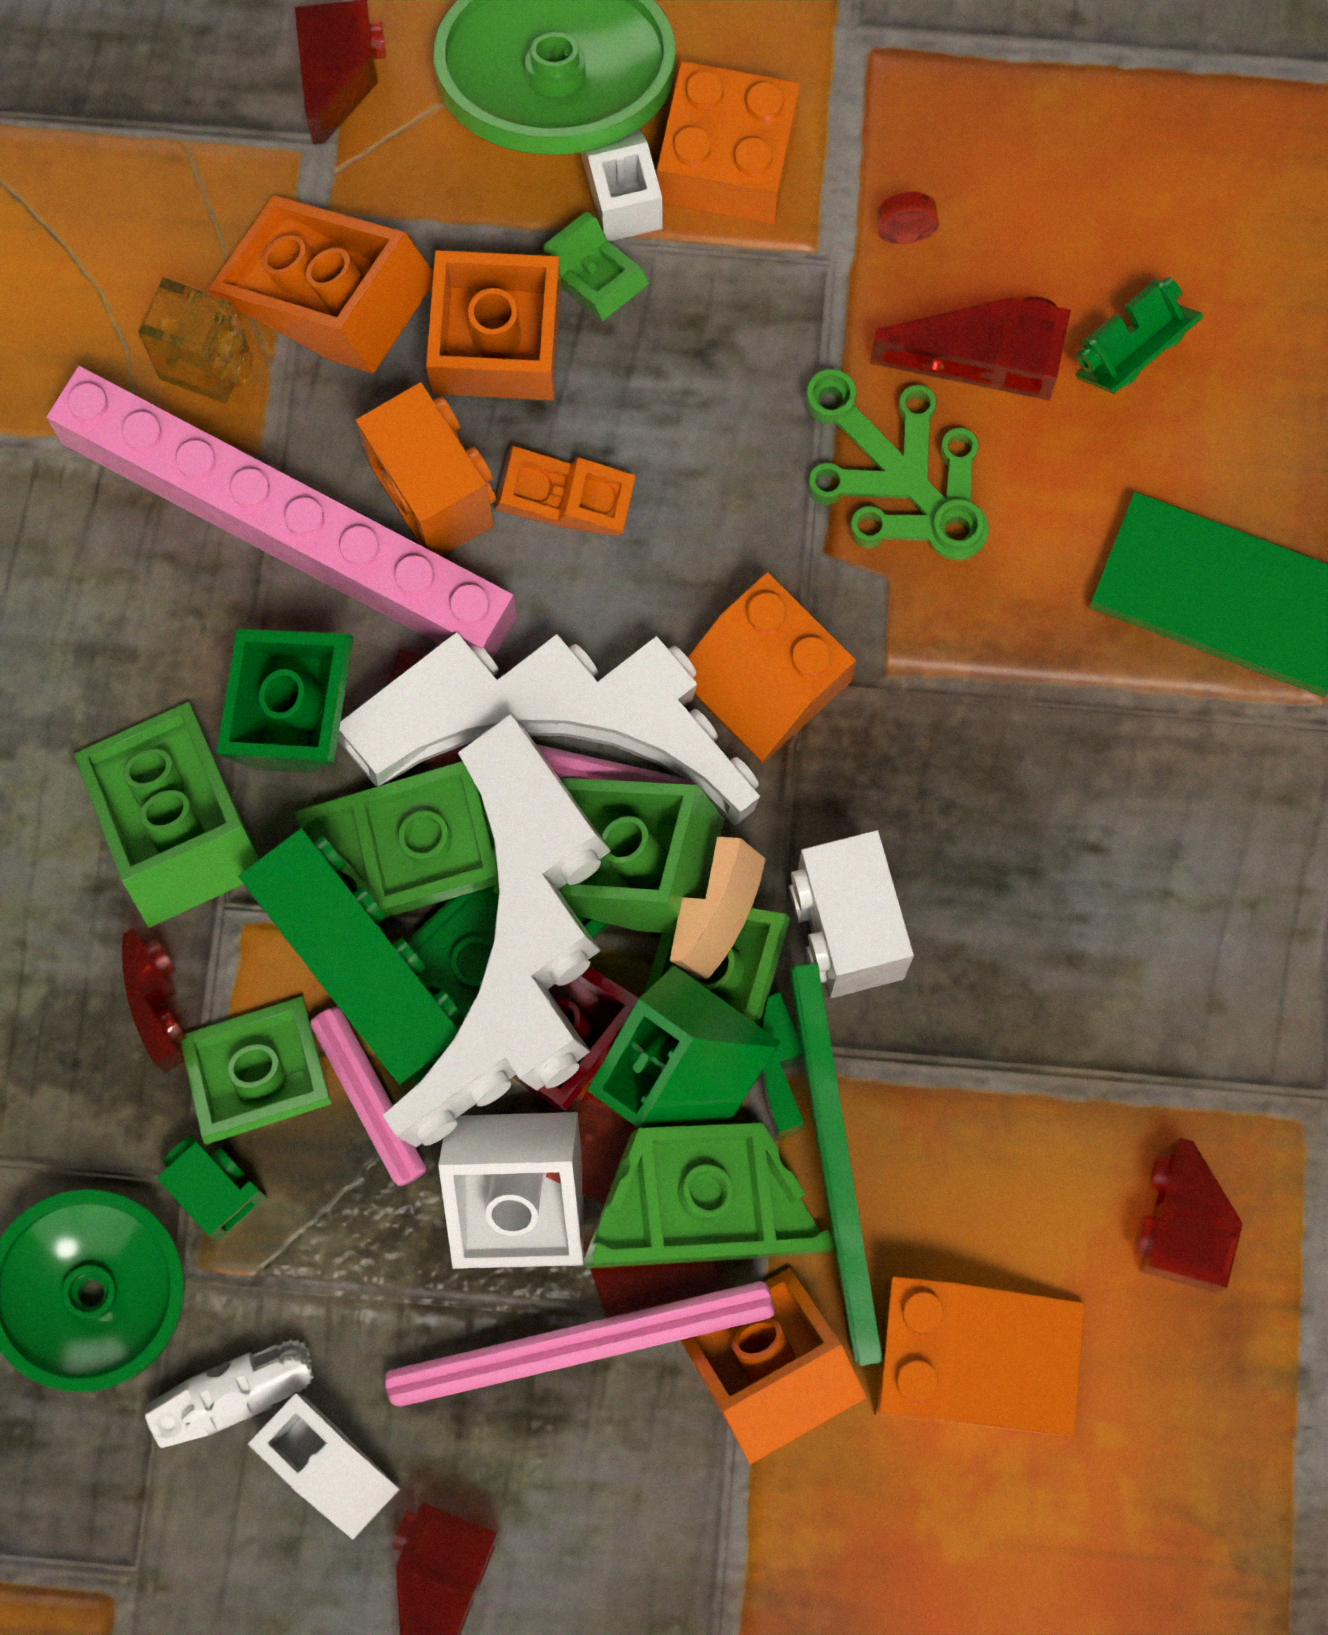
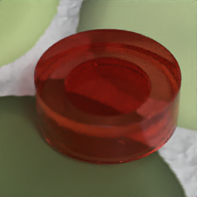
M903 192L893 195L884 200L876 210L879 235L883 240L890 243L906 244L918 242L934 234L939 227L936 202L932 197L924 193Z

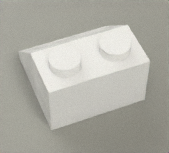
M578 1112L458 1116L455 1119L457 1121L456 1128L443 1138L438 1165L453 1269L583 1265V1160Z

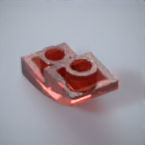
M133 928L123 934L122 940L123 978L127 1000L134 1023L154 1065L166 1074L185 1062L183 1052L178 1043L185 1040L187 1036L167 1005L158 1011L155 1006L177 994L167 977L177 971L158 938L147 943L136 929Z

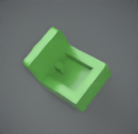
M589 212L583 213L550 239L543 247L546 256H559L562 289L601 321H604L649 285L642 267L606 240L598 219Z

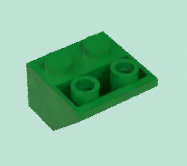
M673 965L638 999L606 1055L605 1062L597 1071L587 1091L637 1128L731 1124L781 1041Z

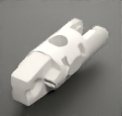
M290 1339L289 1342L283 1341L282 1345L276 1344L253 1355L249 1352L182 1382L145 1405V1418L155 1441L160 1448L214 1434L240 1421L272 1409L273 1404L293 1396L295 1392L307 1389V1385L312 1383L311 1378H313L311 1364H309L311 1362L309 1347H305V1342L300 1343L299 1339L297 1341Z

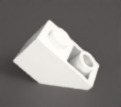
M641 129L613 144L580 152L598 222L608 242L663 229L662 195L649 146Z
M297 1393L248 1443L299 1495L352 1540L359 1535L400 1491V1488L306 1396Z

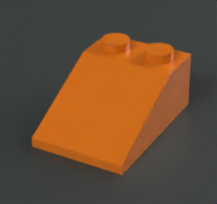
M272 195L208 290L217 299L322 357L374 374L431 289L433 271L404 231Z
M892 1276L886 1284L881 1339L883 1362L879 1363L875 1415L1075 1437L1085 1303L959 1283Z

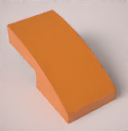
M512 446L506 453L496 496L497 501H495L493 510L555 526L620 536L624 531L636 475L579 457L570 464Z

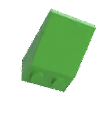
M189 702L73 754L120 878L148 928L243 885L238 875L260 860L249 831Z
M560 778L611 850V852L600 859L601 864L590 877L575 885L567 883L558 889L574 913L580 917L635 931L675 934L682 897L705 899L717 837L721 836L725 819L698 785ZM495 885L493 891H494L498 896H499V885Z

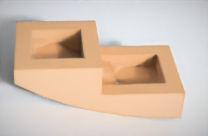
M717 837L706 898L682 897L670 961L696 979L708 980L722 963L746 922L761 882L766 858L742 838Z

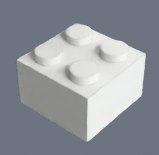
M878 830L802 849L798 870L791 872L793 885L788 886L789 895L797 922H809L812 934H808L810 946L805 947L807 961L818 963L821 983H826L829 998L904 980L914 955Z

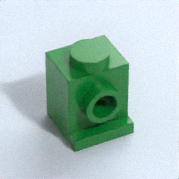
M189 1136L181 1141L167 1154L163 1160L167 1168L156 1177L204 1232L217 1242L222 1240L267 1198L251 1181L242 1188L237 1184L246 1174L220 1146L210 1154L193 1136Z

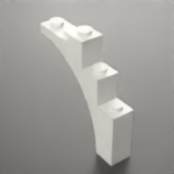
M456 632L340 722L339 743L376 787L389 783L423 761L470 744L511 714L530 736H566L614 746L658 764L675 776L691 779L734 826L755 810L760 795L755 791L759 783L749 767L738 757H733L729 760L714 742L718 739V735L709 720L699 710L693 709L688 712L685 708L693 700L697 683L693 679L697 675L693 664L678 647L672 646L668 649L657 636L597 682L594 678L598 674L597 668L586 652L577 644H573L568 648L557 634L497 680L494 675L499 672L498 667L484 648L482 650L474 646H468Z
M511 714L458 752L481 794L495 840L499 880L495 939L480 991L455 1039L424 1079L382 1115L395 1136L414 1147L419 1146L421 1143L426 1146L434 1144L449 1135L457 1126L455 1119L475 1104L485 1106L500 1098L511 1086L509 1079L516 1074L520 1080L536 1091L544 1085L546 1088H553L572 1077L580 1067L577 1061L590 1052L548 989L554 984L563 986L580 977L589 968V959L601 950L558 889L567 883L575 885L590 877L601 864L600 859L611 852V850L530 735Z

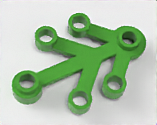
M836 369L823 370L813 376L808 384L806 406L810 415L821 423L836 424L881 471L846 470L833 463L819 464L811 471L809 476L808 491L811 498L822 505L834 504L842 496L909 499L924 514L885 515L877 507L866 506L860 508L852 517L850 535L852 540L862 548H875L885 539L928 541L937 554L949 560H965L979 553L986 543L989 525L984 512L971 502L972 464L976 459L979 448L978 439L975 434L965 428H954L943 437L940 457L942 462L948 467L945 498L928 481L929 422L932 420L936 408V397L928 387L912 385L906 388L900 396L898 414L904 422V448L902 454L854 405L856 386L850 376ZM831 394L837 396L842 404L838 408L830 410L824 408L819 400L821 397ZM911 399H921L927 404L928 409L923 413L916 414L907 408L906 403ZM955 441L964 442L968 445L970 453L963 457L955 456L948 449V445ZM830 476L837 481L839 486L833 491L825 492L817 487L816 481L820 477ZM865 519H871L879 524L881 530L875 535H865L860 532L858 524ZM953 523L961 524L966 528L968 535L964 539L955 540L947 535L945 528Z

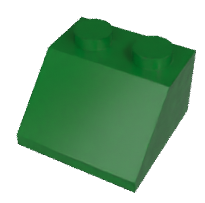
M236 629L216 754L254 770L312 773L333 764L354 637L344 633Z

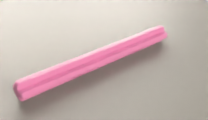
M759 1281L392 1369L385 1374V1387L392 1405L398 1407L769 1319L774 1315L770 1288L765 1282Z

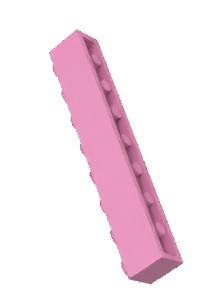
M81 366L77 367L46 416L59 441L66 447L440 645L457 632L468 646H474L482 650L484 648L491 658L494 659L518 617L514 594Z

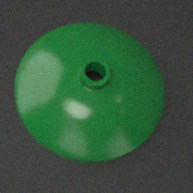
M86 1189L63 1192L48 1197L25 1210L9 1225L0 1237V1352L16 1370L27 1378L46 1387L66 1392L84 1393L106 1390L121 1385L146 1370L170 1343L180 1322L185 1302L184 1267L179 1250L168 1230L158 1218L140 1204L127 1197L102 1190ZM92 1282L101 1283L104 1289V1296L101 1302L95 1306L86 1305L83 1300L85 1287Z

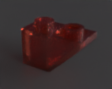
M1179 1138L1170 1145L1168 1153L1159 1151L1151 1172L1149 1189L1159 1192L1153 1216L1143 1214L1140 1220L1133 1251L1143 1255L1139 1272L1217 1293L1228 1288L1243 1223L1194 1141Z

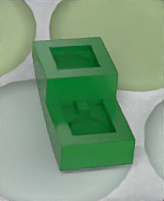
M780 992L768 996L762 1028L781 1042L761 1073L766 1106L777 1141L801 1132L804 1125L783 1069L802 1062L801 1043Z

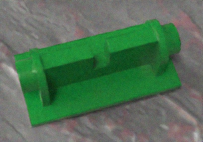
M1165 277L1162 281L1152 280L1146 288L1123 306L1132 323L1131 326L1127 328L1122 317L1114 314L1080 342L1081 350L1075 354V357L1083 369L1076 374L1077 378L1115 394L1120 388L1136 380L1140 371L1162 352L1178 344L1184 337V334L1203 318L1202 313L1178 304L1177 299L1182 296V290L1172 278Z

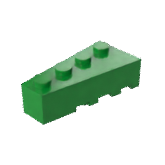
M300 828L238 875V877L403 1090L435 1065L455 1039L459 1031L457 1027L464 1022L465 1017L443 989L432 996L422 984L417 975L424 971L426 967L407 942L401 938L392 945L377 924L386 916L362 886L352 893L337 873L346 865L327 839L322 835L312 842L304 830Z

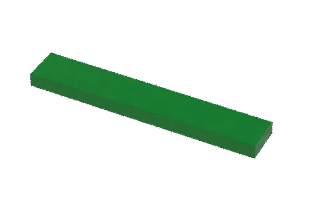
M815 961L792 964L791 968H789V975L850 1351L855 1363L858 1362L859 1366L881 1363L883 1360L819 966Z

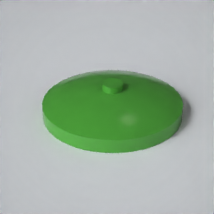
M458 0L450 8L439 25L433 48L437 89L445 106L456 120L477 136L491 143L532 154L560 155L586 152L613 144L628 137L648 123L659 112L672 90L675 79V37L667 16L654 0Z

